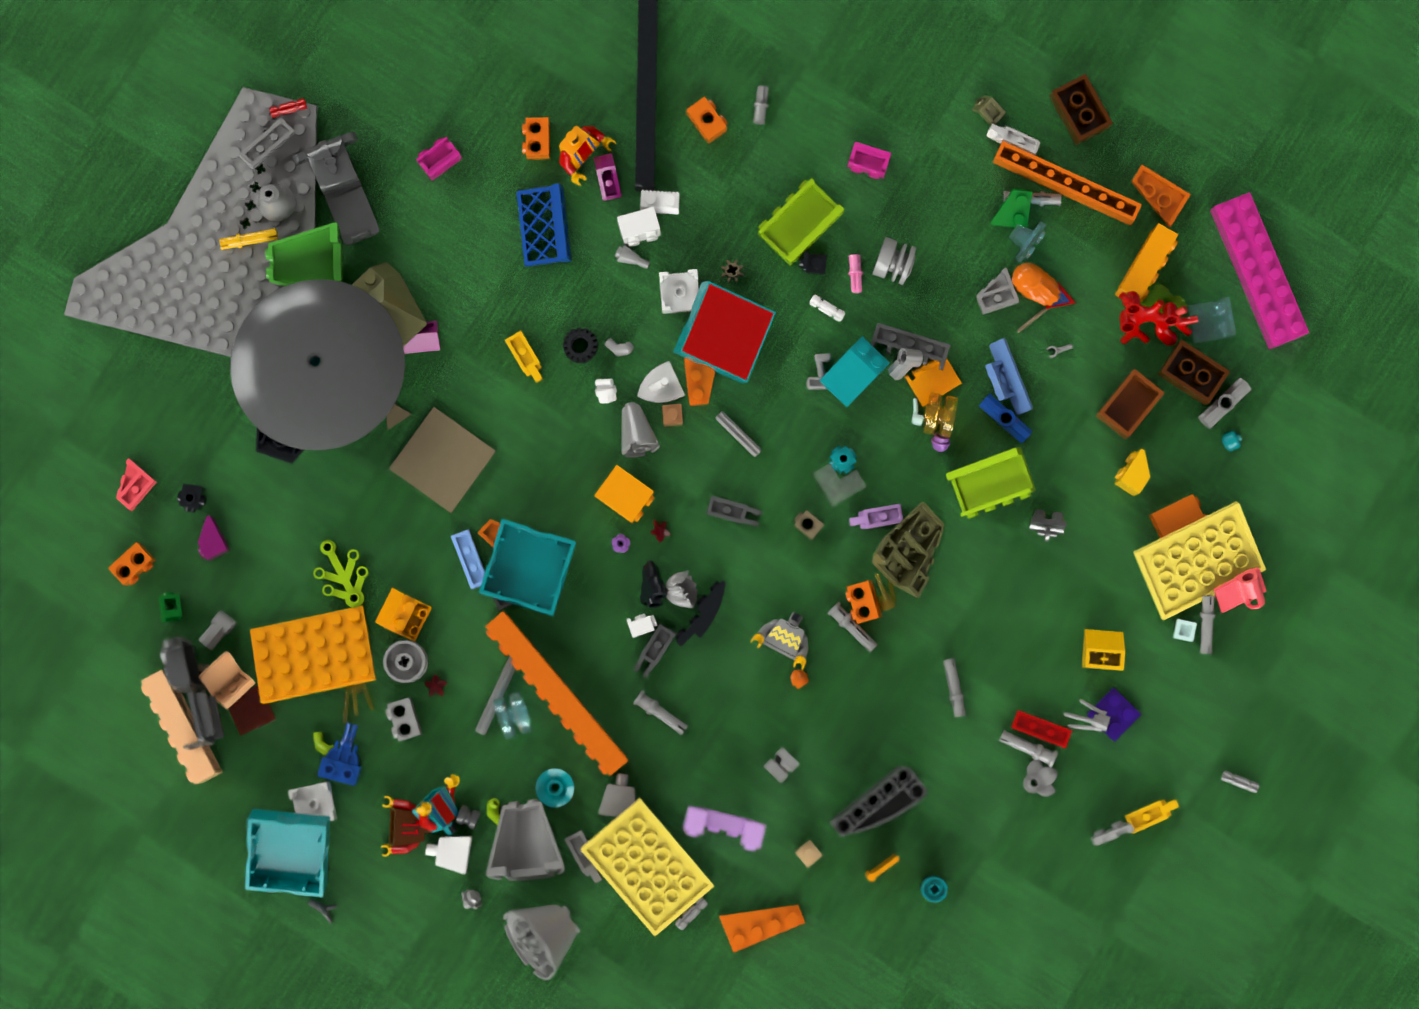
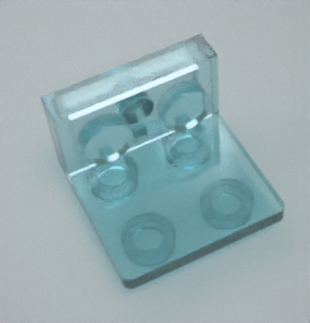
M1224 297L1214 302L1188 306L1189 316L1198 315L1199 320L1198 323L1191 324L1194 343L1231 338L1236 335L1230 297Z

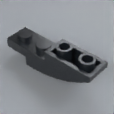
M722 580L720 583L716 581L710 588L712 592L707 597L703 595L698 600L697 604L699 606L696 609L702 614L700 616L696 614L689 621L691 626L687 630L683 628L676 635L678 638L676 643L681 647L694 633L701 638L708 630L721 606L725 591V581Z

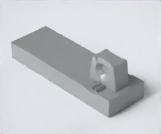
M280 118L244 149L239 156L254 170L292 137L295 131Z

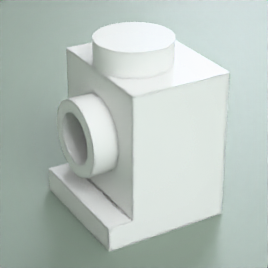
M644 613L635 616V621H631V618L627 619L632 638L655 631L654 626H657L654 615L646 617Z

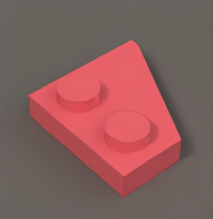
M128 458L126 460V471L122 475L121 487L118 489L116 499L130 511H133L157 482Z

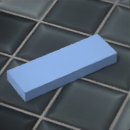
M467 529L452 535L451 538L470 588L473 590L481 586L485 569L470 530Z

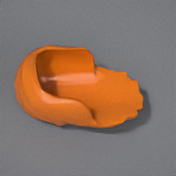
M1030 262L1022 263L1014 270L1012 283L1017 292H1020L1024 297L1034 300L1043 306H1051L1060 298L1059 294L1061 292L1056 280L1036 264Z

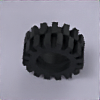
M586 328L572 329L570 333L566 334L567 336L563 340V348L566 356L571 361L579 364L582 362L587 363V361H591L598 351V343L591 331H588ZM580 338L585 339L588 343L587 350L582 353L576 352L573 348L574 342Z

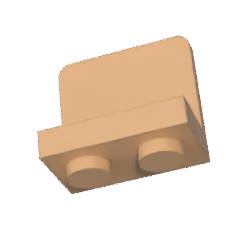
M227 651L199 675V679L210 695L214 696L216 702L225 709H228L255 684L254 680L240 669L232 655Z

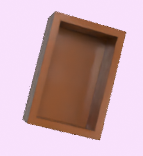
M1134 369L1095 416L1122 438L1127 439L1165 392Z

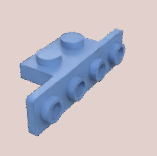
M1003 338L990 344L989 347L995 362L987 364L985 367L999 401L1010 398L1016 415L1032 410L1033 406L1006 339Z

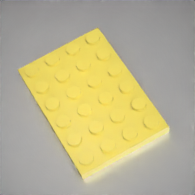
M1237 501L1133 552L1162 620L1202 602V595L1214 596V588L1234 579L1235 576L1251 568L1259 567L1261 572L1266 570L1243 511Z
M641 798L580 848L654 936L714 887L713 883Z

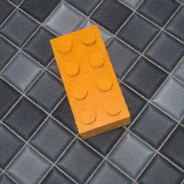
M1158 223L1151 230L1114 295L1119 297L1122 292L1127 294L1130 291H1135L1139 294L1141 302L1145 300L1150 292L1147 289L1148 286L1151 287L1159 276L1157 271H1160L1169 259L1166 255L1170 254L1176 247L1178 234Z

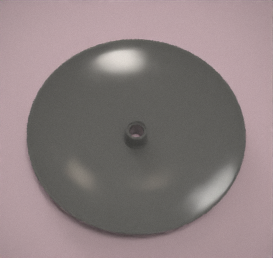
M324 279L306 280L287 285L259 302L245 318L237 333L230 361L234 393L249 420L261 432L275 441L303 450L338 448L357 441L371 432L385 419L395 404L402 387L405 372V354L402 339L396 324L385 308L372 296L355 286ZM321 359V363L318 366H312L313 360Z

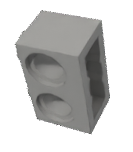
M411 697L387 704L388 709H385L388 720H392L394 726L391 728L394 739L397 738L399 742L422 735ZM399 705L405 708L403 716H398L395 712L396 707ZM403 724H408L411 728L410 733L407 735L401 732Z

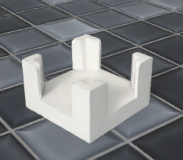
M697 269L688 270L687 273L676 274L659 272L663 314L691 311L699 291Z
M330 781L288 790L290 800L293 799L295 813L330 816V821L337 820Z

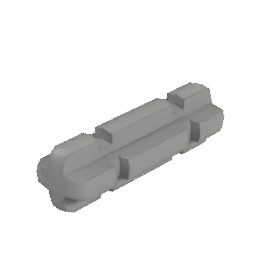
M1228 771L1222 773V781L1231 782L1232 785L1248 789V791L1253 793L1258 791V783L1250 782L1249 779L1236 774L1232 775Z
M701 897L682 914V918L679 917L675 921L679 929L684 930L688 925L687 923H690L701 912L700 910L707 906L708 903L705 899Z

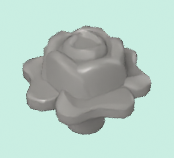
M467 889L461 893L464 908L469 909L473 907L477 909L482 906V898L479 892Z

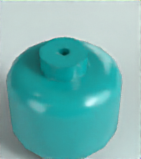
M1230 431L1222 435L1221 440L1226 450L1231 452L1241 447L1240 441H1242L1240 434Z

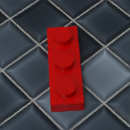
M1017 710L1011 725L1012 729L1065 749L1072 733L1070 729Z

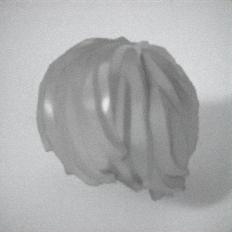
M689 570L675 573L666 583L667 599L680 607H695L698 595L697 583L693 582L692 575H688Z

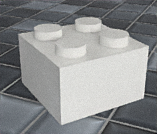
M654 207L617 217L623 243L629 247L639 245V242L647 240V242L657 240L658 236H661Z

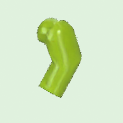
M323 732L313 733L315 749L326 756L334 745H328L324 742Z
M492 798L487 802V816L498 826L500 802L498 799Z

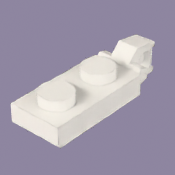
M992 124L986 135L1000 144L1002 141L1007 142L1035 156L1041 143L1008 126L1003 128Z

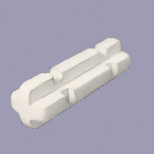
M814 295L810 300L809 304L815 308L817 306L818 310L830 317L834 316L833 319L839 322L845 316L844 311L841 309L837 310V307L825 300L822 301L817 295Z

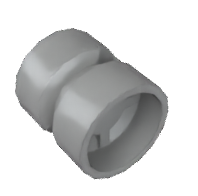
M781 747L776 752L775 759H770L763 767L782 784L788 777V772H793L800 764Z

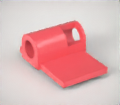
M1259 567L1251 568L1213 589L1221 613L1242 603H1245L1250 609H1258L1265 604L1263 593L1267 591ZM1257 599L1258 604L1251 605L1250 602Z

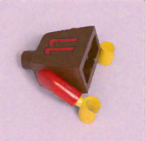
M390 796L383 797L390 800L389 805L382 804L383 807L390 808L389 844H384L380 847H386L388 853L381 854L382 856L386 857L391 853H408L418 847L419 842L424 841L425 833H433L420 827L419 819L412 812L416 805L407 800H394Z

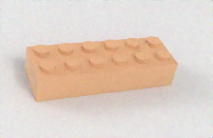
M160 670L141 680L143 684L141 689L145 696H149L153 712L155 714L158 713L161 719L159 720L161 728L164 731L167 730L170 736L168 741L173 748H176L180 764L185 765L187 769L186 776L189 781L194 782V784H200L222 773L223 771L209 745L193 750L183 748L184 745L198 742L199 740L192 712L182 692L174 690L169 685L164 670Z

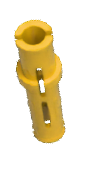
M273 228L247 234L236 233V236L219 238L221 250L235 247L240 249L246 245L279 240L277 229Z

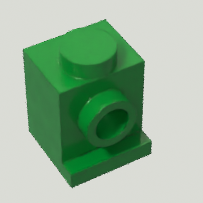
M166 592L159 596L161 623L180 621L182 610L179 594ZM171 605L173 609L167 610L166 606Z

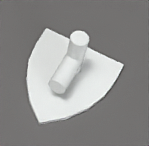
M669 361L659 365L645 377L637 395L641 399L656 403L670 402L685 396Z

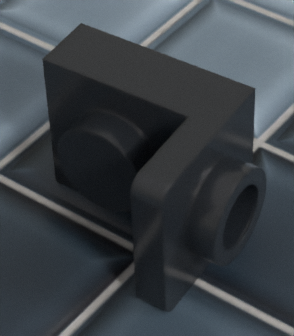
M804 251V256H800L799 268H803L802 273L825 275L827 255L810 254Z

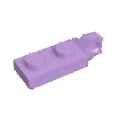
M901 504L862 510L858 512L859 517L850 518L849 523L850 526L860 525L861 529L899 524L903 520Z

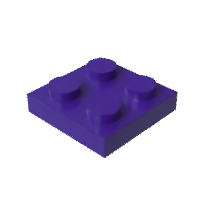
M1114 687L1095 705L1098 709L1106 711V716L1111 717L1107 731L1103 732L1113 742L1142 715ZM1091 709L1086 715L1093 719L1095 714H1099Z

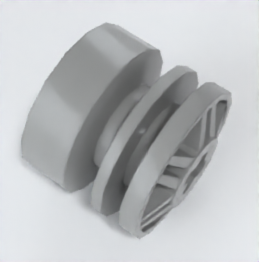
M885 237L872 275L885 278L888 271L892 272L891 281L894 282L898 274L901 275L898 284L903 285L912 271L916 259V247L911 246L908 254L905 253L906 243H904L901 250H897V240Z

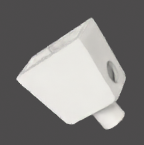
M472 836L440 837L438 845L427 843L426 855L436 856L435 865L466 874Z

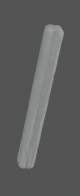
M510 656L475 729L477 733L482 735L486 734L516 670L510 662L513 660Z

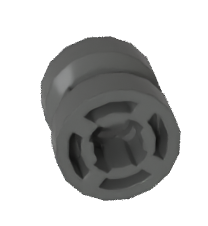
M462 805L456 823L460 825L467 824L468 828L474 830L481 811H471L468 806Z

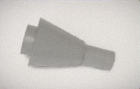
M625 244L622 247H618L614 256L617 257L616 262L637 264L646 269L650 264L649 261L640 258Z

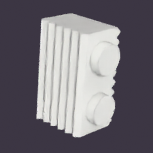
M642 190L640 210L654 207L656 213L679 214V192Z

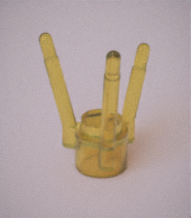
M876 573L875 577L882 593L879 596L878 602L882 612L896 607L895 601L897 599L894 594L893 584L888 580L890 594L886 593L879 574Z
M366 682L345 687L343 724L347 722L349 693L353 695V707L356 716L358 715L357 694L362 693L361 689L364 692L370 710H374Z

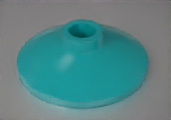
M556 768L546 770L539 776L536 782L537 797L546 806L561 807L568 803L573 796L574 782L571 776L564 770ZM553 784H557L559 786L558 791L552 790Z

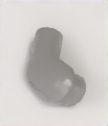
M611 338L604 344L616 356L629 355L634 349L631 342L617 344Z

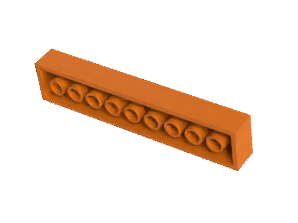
M501 612L485 626L488 629L486 634L490 639L499 642L498 648L500 651L513 659L510 662L516 670L524 672L523 678L531 686L535 685L537 688L536 694L542 700L546 699L550 703L548 708L554 715H560L562 718L561 724L567 730L571 729L575 733L573 738L579 745L584 744L587 748L585 751L592 760L596 759L600 763L598 768L604 775L608 773L611 776L629 760L506 612Z

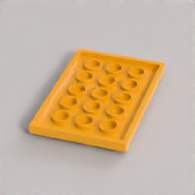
M363 605L250 629L260 702L262 704L376 680Z

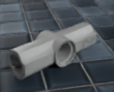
M1239 378L1198 417L1200 422L1208 429H1211L1252 390L1249 384L1242 378ZM1222 399H1226L1229 402L1228 408L1222 407Z

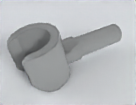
M1068 344L1057 348L1049 346L1047 350L1054 349L1056 351L1054 355L1049 357L1055 358L1058 353L1072 349L1073 345Z

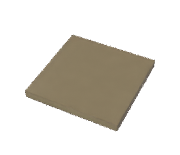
M433 407L389 469L452 513L496 451Z

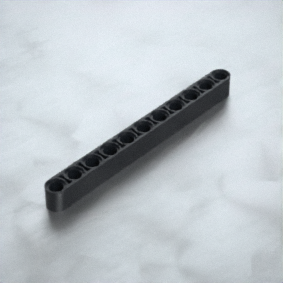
M638 0L635 191L651 190L653 192L655 190L658 0Z

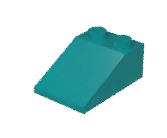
M862 336L820 379V382L839 401L848 407L885 370L890 362Z

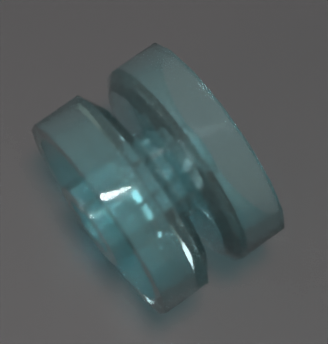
M520 691L510 694V707L503 696L493 699L497 718L506 740L516 737L517 730L515 724H517L522 734L533 731L530 714Z

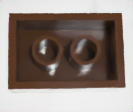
M1086 74L1053 90L1049 95L1076 146L1109 129L1113 124Z
M1181 340L1176 344L1157 375L1206 406L1211 402L1230 371Z

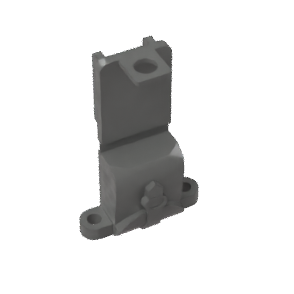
M355 132L323 140L292 157L295 165L310 162L335 223L339 224L342 240L347 246L380 232V228L346 149V146L358 141Z
M178 636L162 642L163 646L160 656L164 664L167 681L174 690L188 694L199 740L198 742L184 745L183 748L193 750L206 745H213L215 740L224 737L216 698L214 696L207 697V694L201 691L203 687L199 679L200 674L195 657L197 655L196 648L185 637Z

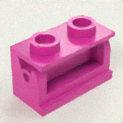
M447 136L444 139L439 138L436 140L432 148L423 150L418 155L419 158L416 159L432 181L462 159L460 153L448 140Z
M855 142L847 167L851 168L850 170L855 173H868V176L874 179L884 178L891 153Z

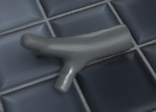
M312 898L308 905L319 911L328 920L329 924H332L333 922L328 911L335 909L336 905H324Z

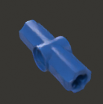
M991 394L979 405L985 413L996 421L999 427L1004 428L1021 444L1033 432L1015 416L1013 411L1003 406ZM1002 414L1009 415V423L1006 424L1001 421Z

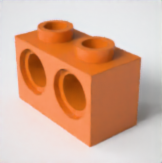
M526 118V124H522V134L526 135V142H522L523 154H526L527 159H550L549 118ZM538 125L541 127V130L538 133H533L531 128ZM534 144L541 145V149L537 152L532 151L531 147Z
M136 542L108 569L123 585L128 586L130 584L132 586L139 580L138 576L143 571L146 573L154 566L153 562L156 559L141 543ZM139 554L144 555V562L138 564L136 560ZM125 567L130 569V574L127 577H124L122 574V570Z
M872 580L847 586L846 598L852 604L851 615L857 624L883 617ZM858 588L863 589V598L857 597L856 590ZM864 606L868 607L870 611L867 617L863 616L861 612Z

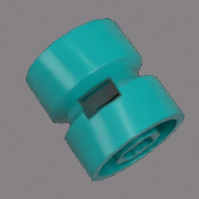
M929 875L922 880L920 891L928 901L940 902L947 895V885L940 877Z

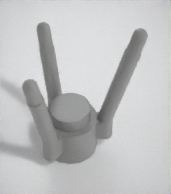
M1080 699V703L1099 715L1095 714L1094 718L1091 719L1067 712L1064 713V716L1089 722L1093 725L1068 724V728L1102 732V730L1107 731L1111 718L1106 716V711L1098 709L1083 699Z

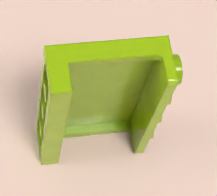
M813 178L809 181L804 180L798 187L800 190L796 194L791 193L785 200L787 203L782 208L778 206L772 213L773 217L769 221L764 220L758 227L760 229L758 235L790 266L845 210L815 184Z
M1021 447L1013 448L946 473L948 481H952L962 510L960 515L961 517L967 516L968 519L978 516V511L985 510L986 513L995 510V505L1000 503L1003 506L1014 503V498L1020 497L1022 500L1031 497V492L1036 491Z

